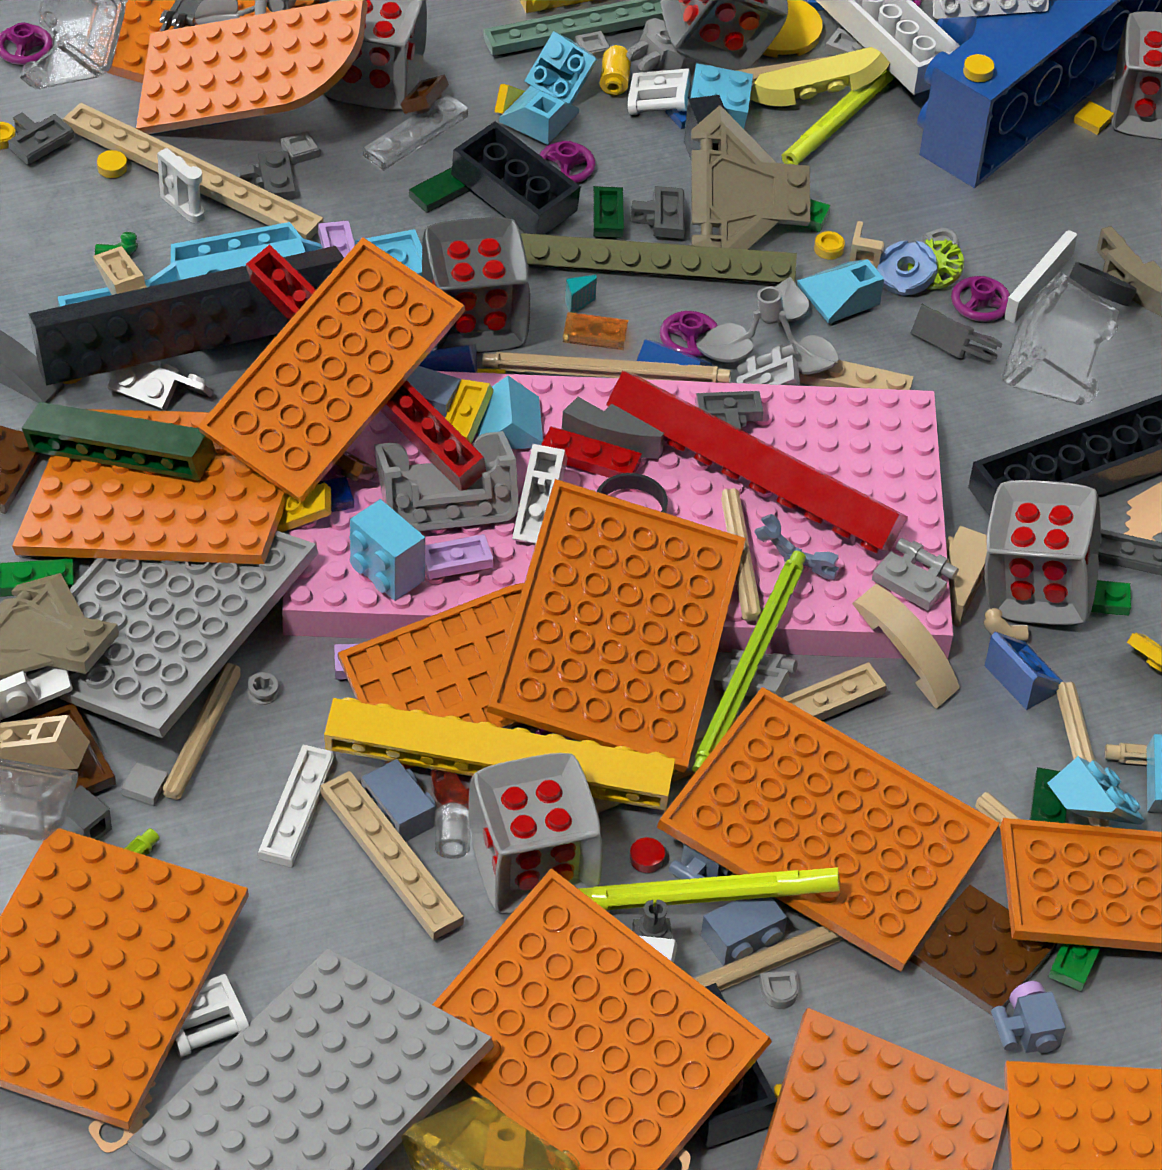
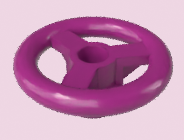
M17 23L0 33V57L12 64L30 65L40 62L51 53L53 48L51 35L42 27L29 23ZM7 39L16 45L15 55L5 50L4 43ZM44 45L43 49L38 53L25 56L26 52L30 51L33 47Z
M572 141L550 144L539 154L545 160L549 159L557 163L561 172L576 183L588 179L593 174L596 166L595 158L591 151L585 146ZM587 162L584 171L570 176V170L575 165Z
M972 276L959 281L954 286L951 300L955 309L964 317L974 321L989 322L1005 315L1010 293L1002 283L986 276ZM970 286L971 300L963 304L960 294L965 288ZM995 290L1001 295L1002 298H999L995 294ZM987 305L998 307L997 310L987 313L974 311L978 307H985Z
M680 311L670 315L663 321L659 332L660 339L663 344L695 357L704 356V354L698 350L696 340H698L700 334L712 330L718 325L706 314L697 311ZM669 332L680 335L686 341L687 348L674 343L669 337Z

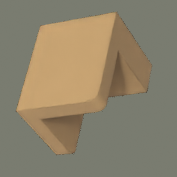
M857 221L849 262L868 259L877 269L884 243L883 241L862 238L863 222Z

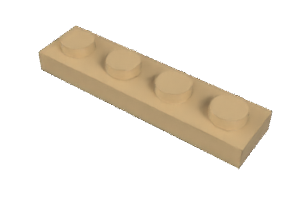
M838 360V364H835L834 367L818 373H799L800 383L812 386L911 390L914 377Z

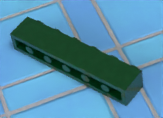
M39 402L22 426L25 439L32 452L199 481L217 454L213 441L200 433L198 428L59 404Z

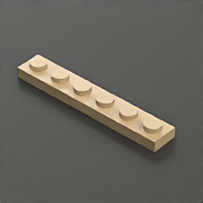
M351 771L320 785V794L433 940L463 925L464 916Z

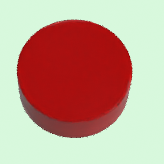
M644 837L637 839L631 845L629 860L637 871L652 873L663 866L665 849L658 840Z

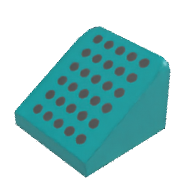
M596 275L566 279L565 302L570 315L578 312L596 299Z

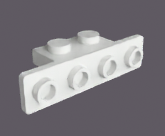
M933 0V17L942 19L1047 11L1049 0Z
M149 362L114 370L107 385V388L111 391L163 411L167 410L177 385L210 398L213 393L205 385L207 382L205 379L189 373L188 378L178 374V369L165 363H161L160 367Z
M47 667L28 676L22 671L0 680V721L72 691L73 687L68 670Z

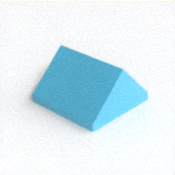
M506 376L492 386L494 392L477 429L478 437L485 433L504 431L511 449L532 448L533 444L541 445L543 433L539 396L510 376Z

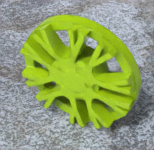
M933 238L929 241L928 239L925 240V244L933 250L938 266L934 282L926 289H941L950 286L959 279L964 270V257L961 249L958 248L957 244L954 245L951 240L934 241ZM936 247H942L939 250H934ZM957 255V257L959 258L955 260H949L951 257ZM908 263V271L915 265ZM945 273L951 276L950 278L942 281L940 277Z

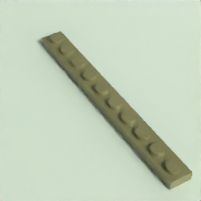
M521 233L528 266L780 284L791 277L795 283L797 253Z

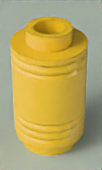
M611 46L603 54L599 84L601 89L610 95H620L628 88L631 61L626 56L628 50L623 46Z

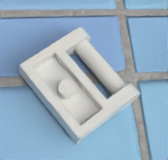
M689 68L633 73L628 97L629 115H639L640 112L677 109L678 112L687 111L691 82Z
M168 148L161 150L157 153L160 197L192 223L201 222L204 220V208L201 206L200 199L202 170L195 166H188L182 157L176 156Z
M226 974L206 980L174 1041V1046L180 1058L191 1054L192 1049L236 1033L239 1034L249 1027L247 1018ZM230 1014L232 1019L188 1036L183 1031Z

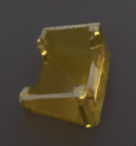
M472 1096L413 1124L401 1136L412 1170H579L578 1168L580 1167L579 1161L572 1153L567 1150L561 1152L498 1111L495 1105L485 1097L480 1099Z

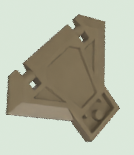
M721 105L691 130V140L700 142V150L691 151L692 224L701 226V234L692 235V246L749 249L776 224L808 226L810 223V166L777 163ZM712 143L718 144V151L712 150ZM713 227L719 228V235H713Z
M61 573L19 584L12 590V595L16 596V598L4 599L0 603V679L10 677L22 671L28 672L45 666L87 674L119 636L118 625L99 619L85 618Z

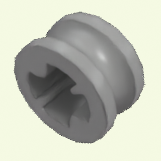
M259 672L250 677L248 681V697L250 701L258 705H267L276 700L278 696V681L275 676L267 672ZM258 686H261L262 688H268V687H269V691L265 692L263 689L257 690V687H258Z

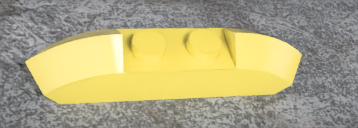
M868 47L759 74L751 89L750 100L770 106H790L796 104L795 99L797 98L803 100L810 99L816 96L817 93L841 91L845 86L855 90L878 78L887 69L890 62L882 52L873 47Z

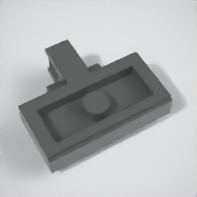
M21 112L13 117L17 136L8 140L9 149L29 165L74 138V131L56 114L41 122L34 123Z
M287 150L258 153V164L239 167V178L285 200H294L296 198Z
M655 186L653 200L647 202L633 200L631 205V222L653 225V236L683 239V188Z
M760 391L696 393L695 403L697 407L739 429L746 427L747 421H763Z

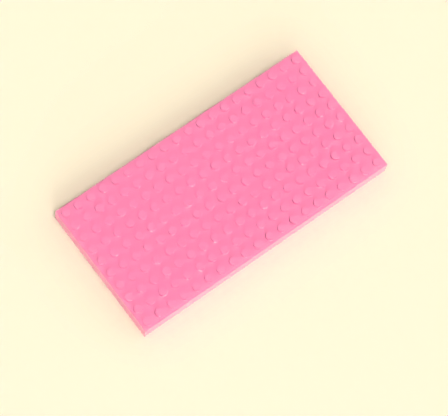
M437 371L459 379L490 383L491 386L506 376H510L539 396L543 440L550 426L562 429L563 410L577 397L605 411L608 408L606 403L619 379ZM647 380L695 406L696 393L760 391L763 421H747L746 427H741V430L908 516L891 551L880 549L877 554L860 545L862 539L851 535L850 539L832 531L833 524L823 520L822 524H819L805 517V509L795 505L794 509H790L776 501L778 495L770 491L766 495L755 491L749 487L751 481L740 476L739 480H735L721 472L723 466L715 462L709 466L694 458L696 452L688 448L683 452L668 445L667 441L669 438L665 436L662 456L659 459L641 458V463L636 473L654 479L663 487L668 499L667 514L727 532L721 501L722 491L726 488H735L739 491L761 613L774 590V585L785 564L784 557L779 553L772 541L763 542L754 533L757 528L766 526L761 521L762 517L770 514L776 516L781 524V534L795 547L802 549V552L813 555L815 552H832L838 555L835 566L839 567V571L834 580L823 578L812 572V568L803 566L804 570L793 594L788 600L787 607L765 654L905 659L879 626L872 630L852 603L876 584L872 580L873 571L890 552L900 557L904 556V553L895 549L900 538H904L911 543L916 541L922 544L924 550L935 556L942 555L947 558L934 391ZM381 411L346 450L377 468L374 444L397 443L406 450L409 465L432 463ZM476 432L475 437L472 441V445L478 437V432ZM532 448L512 449L517 466L518 510ZM334 464L317 484L325 482L331 488V515L289 530V535L315 543L318 554L283 595V635L376 638L507 586L524 583L535 544L512 539L518 511L513 518L505 522L419 531L425 536V545L485 534L493 556V567L429 580L425 571L424 582L394 601L385 592L381 593L378 591L373 582L363 573L360 574L355 571L350 563V519L379 499L383 501L378 471H376L372 480L360 478L356 482L341 474L342 468ZM566 465L563 481L597 492L599 486L608 477ZM620 489L608 494L618 499L662 511V507L657 499L642 490ZM918 561L915 563V565L926 571L930 569ZM944 575L940 577L947 582L946 591L929 611L880 585L899 599L922 622L948 659L953 638L949 578ZM736 579L717 652H732L733 649L744 651L758 620L747 622L742 618Z

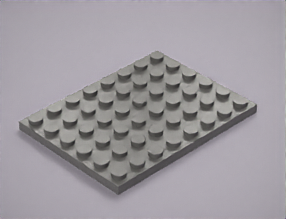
M276 531L265 564L97 558L70 588V591L85 618L99 619L117 624L119 636L87 674L68 670L73 689L56 698L163 738L317 556L316 544ZM45 666L24 673L26 674V676H28L50 666Z
M327 948L249 1023V1027L240 1032L127 1142L133 1153L161 1170H374L494 1047L492 1038Z

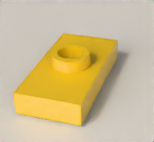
M325 482L317 485L302 503H299L289 495L285 502V508L277 531L285 532L331 515V488Z
M1132 633L1126 643L1149 657L1146 662L1162 672V646L1145 634Z

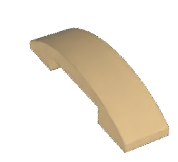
M876 583L852 603L872 630L878 626L883 630L920 677L915 684L935 709L960 689L954 671L936 640L922 622L893 594Z

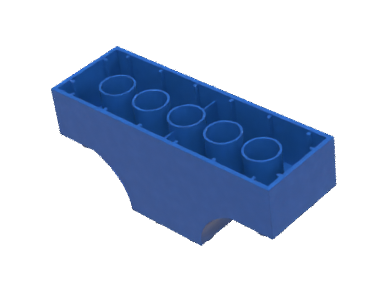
M1049 0L1047 11L939 19L937 25L955 40L960 47L951 54L944 51L938 53L926 69L924 80L931 87L929 99L922 107L917 119V125L923 129L919 155L971 187L976 188L1116 73V59L1127 17L1130 13L1134 12L1162 13V0ZM981 54L992 59L994 71L991 79L985 82H974L966 78L963 68L967 57Z

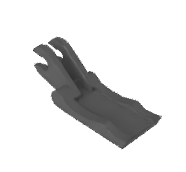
M176 0L170 10L162 12L160 22L163 25L160 31H167L171 25L175 26L174 29L184 28L185 25L194 26L196 24L195 12L203 0Z
M923 303L910 332L958 358H963L965 352H968L988 361H992L993 358L997 359L998 355L995 352L984 347L969 344L970 340L992 349H997V346L1002 347V342L998 339L974 332L972 327L956 322Z

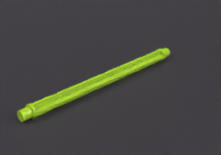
M793 551L790 559L786 560L774 585V590L767 600L695 755L696 761L692 768L695 773L733 724L757 672L758 665L763 659L787 607L788 600L793 594L804 570L803 564L806 560V555L801 551Z

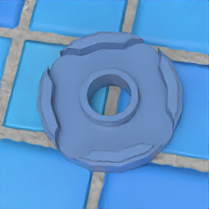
M908 240L889 246L881 254L877 270L884 278L883 287L891 293L904 296L913 295L925 290L934 281L938 272L936 256L929 246L920 241L908 243ZM911 263L915 265L909 271L900 270L904 264Z

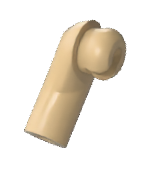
M997 608L986 611L984 626L991 635L994 632H998L1022 641H1028V625H1009L1002 618V611Z

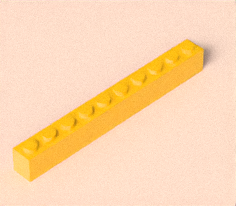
M349 697L343 699L333 698L324 732L325 750L385 761L397 759L402 764L473 776L474 773L488 766L511 760L550 753H569L576 757L582 767L593 798L664 811L667 810L675 764L674 758H668V756L659 752L646 754L635 752L625 746L606 747L591 740L578 742L567 740L557 734L539 735L531 733L524 728H514L511 730L497 727L490 722H479L477 724L463 721L456 716L438 717L429 715L422 710L405 711L395 709L388 704H365Z

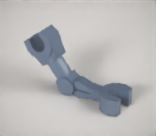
M770 514L762 517L761 521L766 526L757 528L754 531L759 540L763 542L771 540L779 553L784 557L785 562L790 559L793 551L802 552V549L795 547L781 534V524L776 516ZM803 552L806 555L803 566L812 568V572L823 578L835 579L839 571V567L835 566L838 560L837 554L832 552H815L813 555Z

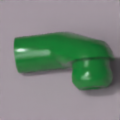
M123 232L120 236L121 242L116 245L96 244L95 255L120 246L130 255L137 250V235L133 232Z

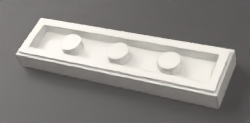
M1070 230L1066 231L1008 297L1005 320L1014 324L1070 260L1074 253L1078 234Z
M302 745L259 848L258 859L288 867L293 866L320 800V785L326 783L336 760V752Z

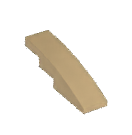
M122 246L93 256L94 262L112 295L147 287L144 275Z

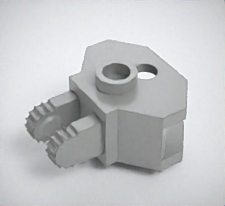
M653 18L646 21L640 42L636 45L634 44L626 53L628 59L632 62L640 59L638 67L643 72L650 70L687 69L685 59L688 57L672 45L664 20Z

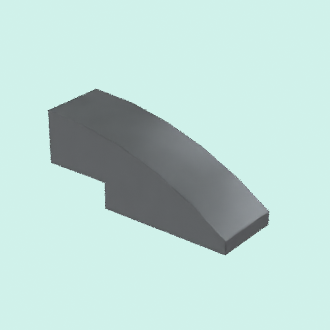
M0 330V383L37 403H49L65 388L64 383L46 386L39 371L37 356Z
M577 397L563 410V430L642 453V458L659 459L662 456L664 433L613 404L603 411L584 399Z

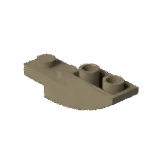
M1112 226L1102 228L1096 251L1105 260L1103 272L1134 286L1137 290L1132 300L1162 317V269L1155 261L1143 264L1141 258L1126 244L1125 239Z

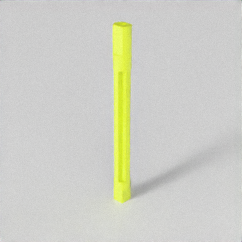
M886 69L871 83L851 90L781 155L784 164L798 165L891 82L895 76Z
M837 867L593 886L591 888L578 889L607 911L642 908L649 900H653V907H655L656 900H662L666 905H680L840 891V876Z

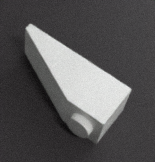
M537 444L532 445L512 537L513 540L536 544L554 480L563 481L567 464L565 450Z

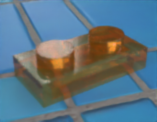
M567 312L563 343L624 350L628 320Z

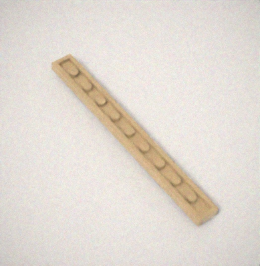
M79 103L63 118V121L73 129L74 133L110 150L120 151L126 158L158 172L157 153L168 148L176 156L182 157L188 166H195L202 170L200 193L268 226L290 222L302 238L310 240L318 232L319 223H323V217L83 103Z
M867 662L782 698L819 720H823L885 694L887 685L872 665ZM707 729L696 733L688 767L685 773L674 770L672 782L695 773L692 770L696 761L695 755ZM593 798L597 813L621 804L620 802Z

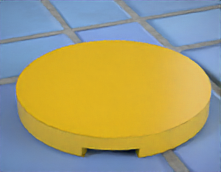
M787 0V19L778 35L762 55L777 58L778 54L789 55L796 53L797 56L811 51L819 43L822 34V19L816 9L803 0Z

